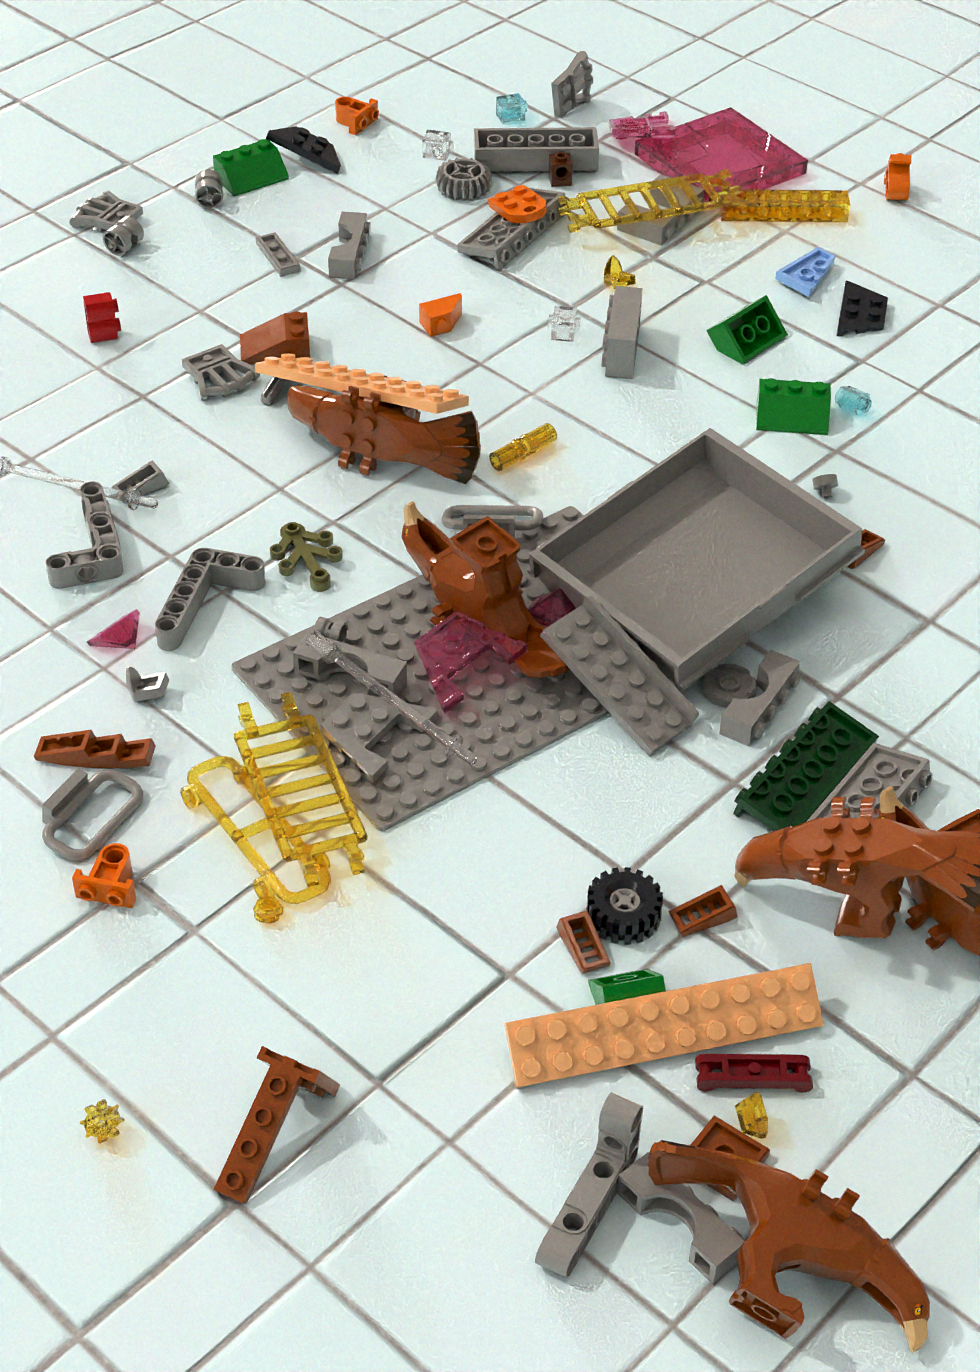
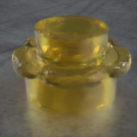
M274 896L260 897L253 908L254 917L261 923H274L279 920V915L283 914V907Z

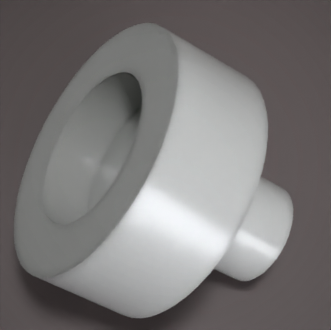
M836 474L820 475L812 479L814 490H822L823 498L832 497L831 489L838 486Z

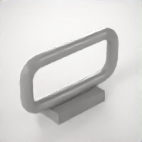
M456 505L447 508L441 520L446 528L464 530L488 516L515 539V531L532 530L539 527L542 523L543 513L539 508L533 506ZM464 515L463 520L452 519V517ZM515 516L533 517L530 520H515Z
M78 768L42 804V822L46 824L42 832L45 845L72 861L88 859L140 805L143 800L141 786L123 773L108 769L99 771L88 780V773ZM113 781L132 793L131 798L83 848L73 849L54 837L55 831L103 782Z

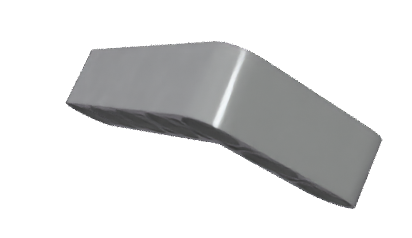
M202 547L194 550L155 622L158 647L164 651H173L180 647L212 584L249 591L262 589L266 583L264 561L257 556Z

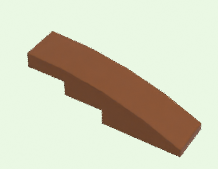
M92 730L41 736L34 758L36 761L85 768L150 766L156 745L152 738L125 741L122 734L96 737Z

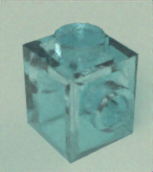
M519 93L496 97V115L502 124L525 121V112H527L528 106L526 100H523Z

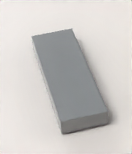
M276 232L256 237L257 246L280 277L301 272L300 264Z

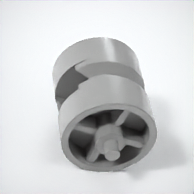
M211 169L202 170L195 178V199L203 208H216L222 203V177L218 172Z
M125 216L103 234V242L112 254L122 256L143 239L144 231L136 219Z

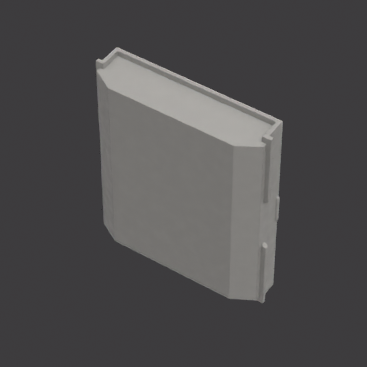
M709 428L529 553L530 568L527 569V572L534 578L538 576L554 598L571 611L581 606L587 596L592 595L596 601L603 605L605 611L621 625L627 635L638 643L641 650L650 660L657 664L661 672L683 691L747 643L752 636L794 604L805 599L865 553V549L861 547V527L718 432Z

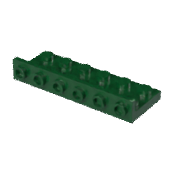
M828 701L822 709L817 707L808 719L810 722L807 725L805 723L800 725L794 734L796 738L793 741L788 739L779 751L781 754L778 757L773 755L765 766L766 771L764 773L760 771L756 773L749 784L751 787L748 790L743 788L734 800L737 806L733 814L738 817L745 810L772 831L805 823L869 747L876 743L879 736Z

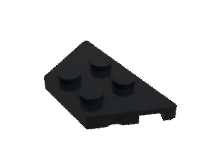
M297 126L268 131L267 140L336 174L339 173L341 164L333 144L329 143L326 138L317 137L306 128Z
M845 281L836 336H844V331L855 330L856 334L883 330L888 297L853 282Z

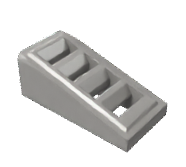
M152 460L114 484L111 488L124 503L169 485V482L161 469Z

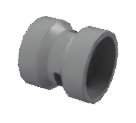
M319 617L315 623L313 634L345 643L348 626L344 622L337 621L333 623L328 618Z

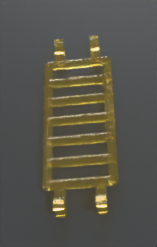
M724 169L718 172V174L710 176L698 173L578 193L576 198L558 196L560 205L566 204L564 207L558 208V213L560 216L567 215L570 222L575 221V223L568 225L569 232L573 233L586 226H593L595 229L720 209L725 203L741 205V199L734 196L742 193V188L740 185L730 188L728 180L723 181L724 178L731 177L730 171ZM700 182L712 201L701 203L689 183ZM680 185L692 204L681 206L669 187ZM720 186L723 189H730L728 191L717 193L714 187ZM660 189L672 208L660 209L649 190ZM640 192L651 211L640 213L629 193ZM619 195L631 215L619 216L608 197ZM599 198L610 218L599 220L588 200ZM583 209L585 215L570 212L571 210Z
M292 692L281 694V700L284 705L281 706V710L287 719L261 726L256 725L249 702L237 704L240 713L238 719L244 730L235 732L233 737L283 860L286 862L298 860L307 887L319 884L316 875L318 873V866L312 856L341 848L344 849L348 858L352 874L364 873L365 868L362 864L364 854L357 844L366 842L368 836L315 717L311 714L300 716ZM301 727H307L310 735L250 749L247 740ZM315 745L318 754L261 768H258L255 759ZM322 764L327 772L266 788L263 781L264 778ZM332 784L336 792L274 808L271 798ZM340 803L345 812L286 828L282 827L279 820L280 818ZM350 824L353 831L352 834L291 849L288 842L290 838Z

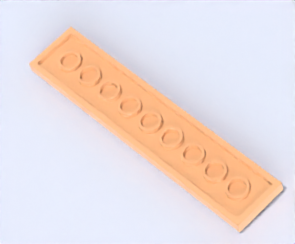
M281 354V358L266 357L265 361L255 363L256 373L339 392L343 390L348 391L349 386L359 388V396L370 397V393L374 392L381 395V401L435 414L469 406V396L459 394V390H440V386L437 385L422 386L419 381L403 382L400 377L385 378L382 373L367 374L364 369L349 370L346 365L331 366L330 362L327 361L313 362V359L309 357L295 358V354Z
M811 963L504 1023L516 1087L824 1026Z

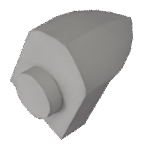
M130 666L126 668V684L134 701L156 700L164 697L169 683L166 672L140 676L135 668Z

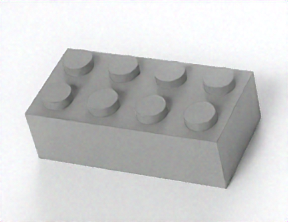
M615 286L614 295L609 297L607 321L603 336L604 352L601 367H606L605 377L633 379L643 288Z

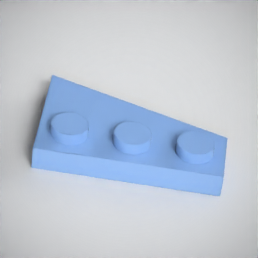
M817 247L776 271L775 279L810 297L834 264L835 255Z

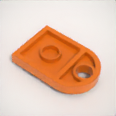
M525 185L516 186L508 192L497 193L494 197L488 199L489 207L512 223L532 222L542 218L547 213L546 200Z

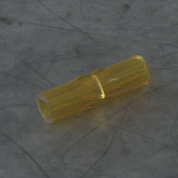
M545 423L529 433L522 434L519 438L513 439L507 445L490 453L491 465L497 471H502L514 463L535 454L538 450L557 440L555 428L549 423Z

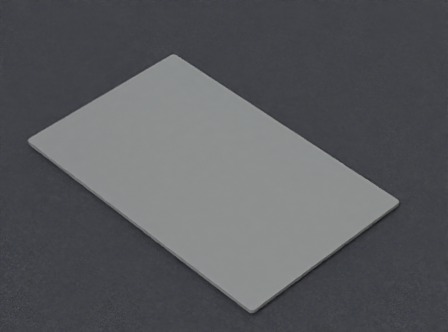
M568 506L543 518L540 526L535 529L515 531V540L521 544L520 551L517 553V562L523 574L520 583V589L523 591L521 596L529 613L543 627H549L572 611L554 598L538 576L534 578L528 574L527 569L530 568L529 553L584 516L573 506ZM423 574L328 618L333 623L337 621L347 623L348 630L345 643L407 662V682L395 701L437 710V719L423 733L402 722H398L369 750L388 760V769L374 783L369 782L365 777V773L358 766L355 767L352 764V759L345 752L341 753L321 732V723L354 692L368 695L366 681L360 676L349 672L331 673L319 680L294 672L293 652L307 632L313 633L315 625L232 663V671L379 831H385L609 714L606 708L571 670L554 677H528L517 667L508 654L499 647L479 639L471 631H468L458 643L450 640L448 634L453 631L449 628V625L458 621V619L452 614L439 627H436L430 621V618L435 616L431 610L441 603L436 599L430 582L426 581Z

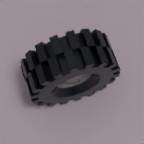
M617 867L612 868L611 874L604 871L600 874V879L595 877L592 880V886L589 885L586 910H588L596 931H600V938L606 940L609 936L612 938L611 943L618 944V940H624V945H631L632 939L640 943L643 942L644 935L649 939L653 935V931H657L662 915L663 892H660L658 882L653 884L654 878L648 875L644 878L643 871L637 869L636 873H632L629 867H625L624 872H619Z

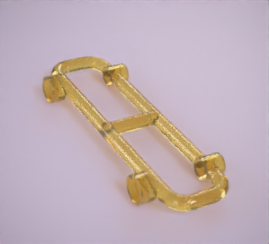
M217 756L203 761L190 769L187 774L189 785L180 789L184 804L188 809H192L203 803L260 874L261 877L253 880V887L261 901L264 902L276 894L283 902L300 904L327 891L331 884V875L327 870L330 868V861L324 852L316 855L312 852L254 782L253 779L256 775L253 766L249 762L240 765L234 758ZM219 767L230 769L236 783L244 786L268 817L238 829L199 781L198 777ZM277 826L304 859L310 873L318 876L319 882L299 892L288 891L247 839Z

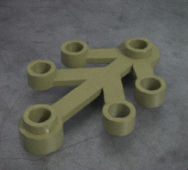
M289 522L282 526L280 529L281 541L279 544H274L270 547L271 559L276 561L282 560L279 562V573L282 576H291L295 572V566L302 558L311 573V589L317 592L328 590L331 587L330 574L327 570L319 567L313 556L328 559V561L333 563L340 562L343 559L342 548L331 546L333 544L332 532L321 531L317 534L305 531V527L296 522ZM304 540L318 543L321 547L306 544ZM290 545H294L295 549L288 559H284L286 556L285 551Z

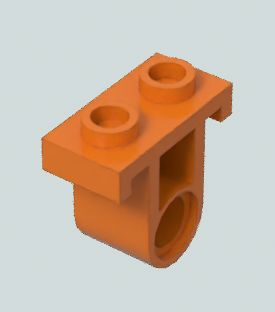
M339 97L335 100L336 121L348 126L350 134L357 135L378 119V100L371 98L369 103L351 97Z
M903 153L890 154L884 174L887 200H908L911 155Z
M120 843L105 846L100 851L89 876L83 875L82 870L76 869L72 876L75 897L86 901H97L113 906L133 908L136 901L134 881L131 880L132 866L128 848Z

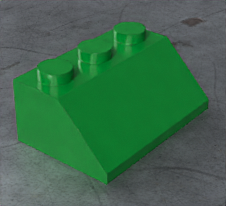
M261 139L255 143L242 145L239 148L222 151L220 154L213 155L214 171L220 174L222 185L233 196L289 179L278 148L267 139Z
M767 295L749 303L706 330L716 350L740 364L747 362L788 335Z
M773 378L759 379L756 430L828 435L831 383L776 380Z

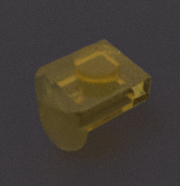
M612 255L604 268V283L613 286L614 289L615 286L627 287L628 285L635 284V275L622 271L619 260Z

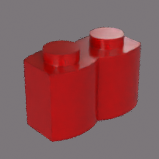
M110 292L83 296L90 342L96 343L118 339V331H121L119 317L115 318V313L119 312L117 299H112Z

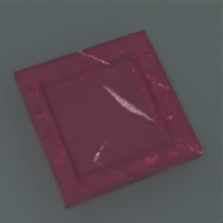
M732 107L635 140L634 154L659 173L703 188L704 206L708 209H713L804 175L807 172L808 159L773 135L768 134L767 131Z

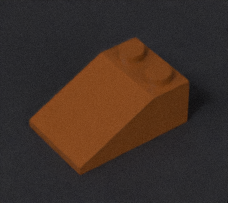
M295 311L284 313L240 334L241 361L252 365L265 361L266 357L281 358V354H295V358H310L307 312Z

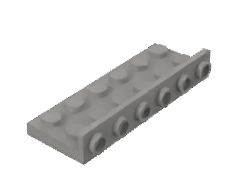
M529 188L546 200L547 213L542 218L528 223H512L496 212L457 244L458 253L467 254L468 256H483L487 259L494 258L495 268H503L568 212L565 192Z
M592 595L587 596L581 606L542 631L540 637L648 756H651L690 728L698 717L699 712L694 704L684 697L676 685L661 672L657 664L650 660L641 650L638 643L627 635L621 625L605 611L603 605L596 601Z
M873 743L807 821L815 818L830 817L833 797H846L845 808H850L849 818L860 817V804L863 797H875L874 809H879L880 811L881 792L890 786L893 787L898 800L909 809L911 805L917 802L918 796L925 788L927 789L932 782L930 761L923 757Z

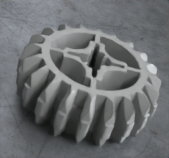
M455 158V160L449 159L448 162H443L438 167L436 182L438 191H441L442 195H447L448 198L454 197L455 200L463 199L464 201L465 199L472 200L474 197L480 198V195H486V192L490 190L492 176L490 167L486 166V163H480V160Z

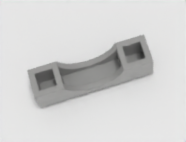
M342 211L338 222L339 242L345 244L331 247L328 257L329 278L355 279L357 271H361V259H364L368 235L371 233V222H367V213Z
M307 632L293 652L295 673L318 680L335 672L353 673L366 681L368 695L396 700L407 682L406 661Z
M770 650L759 664L757 674V686L764 693L749 699L734 698L722 713L719 734L748 747L755 738H760L767 721L771 722L777 713L778 706L780 704L784 705L787 701L791 688L795 689L801 679V673H798L800 661Z
M647 1152L619 1174L617 1194L640 1216L661 1212L673 1215L684 1222L693 1236L689 1262L714 1285L738 1265L736 1255L744 1243L742 1235L735 1228L725 1224L713 1207L704 1204L698 1199L688 1184L655 1185L649 1176V1152Z

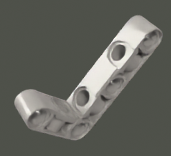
M86 482L80 487L82 509L92 548L58 553L46 559L48 580L53 588H67L114 579L121 576L124 571L114 520L103 487L98 482Z
M612 1092L608 1095L600 1112L596 1150L543 1238L535 1257L536 1264L565 1278L570 1276L617 1194L619 1174L631 1166L636 1159L639 1149L643 1106ZM568 1228H575V1229H577V1230H576V1231H572V1230H569Z

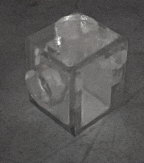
M427 129L422 140L423 158L447 161L449 154L453 153L454 150L451 132Z
M554 307L553 315L549 314L548 328H551V340L574 342L575 331H580L581 317H577L576 307Z

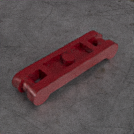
M700 1054L695 1058V1068L699 1072L696 1082L697 1088L700 1091L707 1092L715 1088L795 1089L797 1092L804 1093L813 1089L812 1076L808 1074L811 1069L810 1058L806 1055ZM721 1069V1072H712V1070ZM787 1070H792L795 1073H788Z

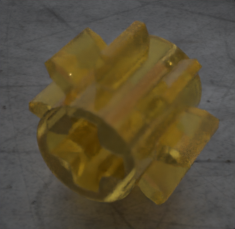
M102 1099L97 1102L96 1106L91 1104L85 1107L84 1110L88 1115L84 1120L80 1121V1124L84 1125L87 1132L85 1137H97L98 1143H103L107 1141L108 1136L111 1138L118 1136L120 1132L116 1127L119 1123L125 1121L117 1111L119 1105L107 1106L106 1099Z

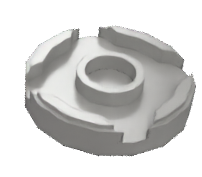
M726 663L720 664L718 668L711 669L703 676L702 691L705 697L715 705L727 708L734 698L749 699L754 698L756 695L757 681L755 677L753 678L750 675V671L742 666Z

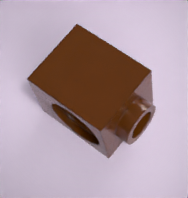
M558 152L556 154H549L548 176L551 187L572 186L573 163L570 153Z

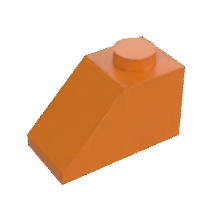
M461 293L419 304V323L430 337L451 332L462 315Z

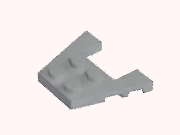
M354 692L321 723V732L341 753L345 752L352 759V764L355 767L358 766L365 773V777L369 782L374 783L388 769V760L369 750L398 722H402L423 733L437 719V710Z

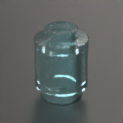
M841 386L835 395V403L840 408L859 416L867 413L872 404L870 394L851 386Z

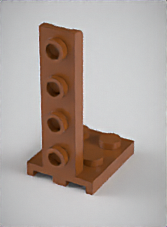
M264 1046L261 1047L257 1059L270 1067L213 1189L243 1204H246L250 1198L299 1087L305 1088L306 1091L322 1098L325 1092L336 1096L340 1087L339 1083L323 1072L273 1052Z

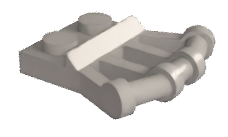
M585 51L578 52L568 68L551 83L554 116L561 118L572 107L576 108V104L580 102L591 101L590 89L593 84V76L591 75L593 68L592 64L588 62V55Z
M108 190L103 192L101 196L96 198L90 197L85 201V204L79 205L76 208V214L71 217L69 223L74 228H80L82 225L96 226L100 232H103L116 225L125 216H130L134 219L139 218L143 215L142 206L119 199Z
M223 344L182 359V367L194 378V382L198 383L201 400H205L210 396L222 395L225 397L234 390L241 391L250 381H255L260 377V373L255 372V366L237 359ZM233 369L244 373V375L240 377ZM223 373L231 382L226 383L218 374ZM209 378L215 386L205 387L204 379Z

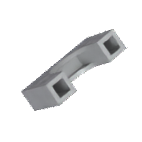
M660 174L650 183L649 202L669 209L651 210L628 202L618 211L617 230L658 245H663L688 220H691L699 210L703 209L705 205L704 189Z

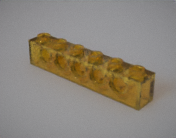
M721 189L719 208L721 221L848 222L850 200L847 190Z

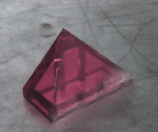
M561 588L536 598L528 607V611L539 624L547 627L576 609Z
M135 609L125 614L87 641L88 645L135 649L139 611Z

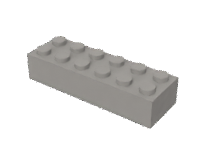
M596 127L474 128V160L486 163V166L490 167V172H549V154H556L558 152L570 153L573 163L572 171L591 172L598 170L599 143Z

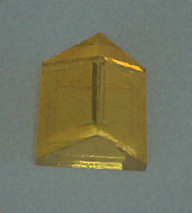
M756 1092L736 1104L735 1109L742 1133L763 1139L768 1134V1117L762 1096L759 1092Z

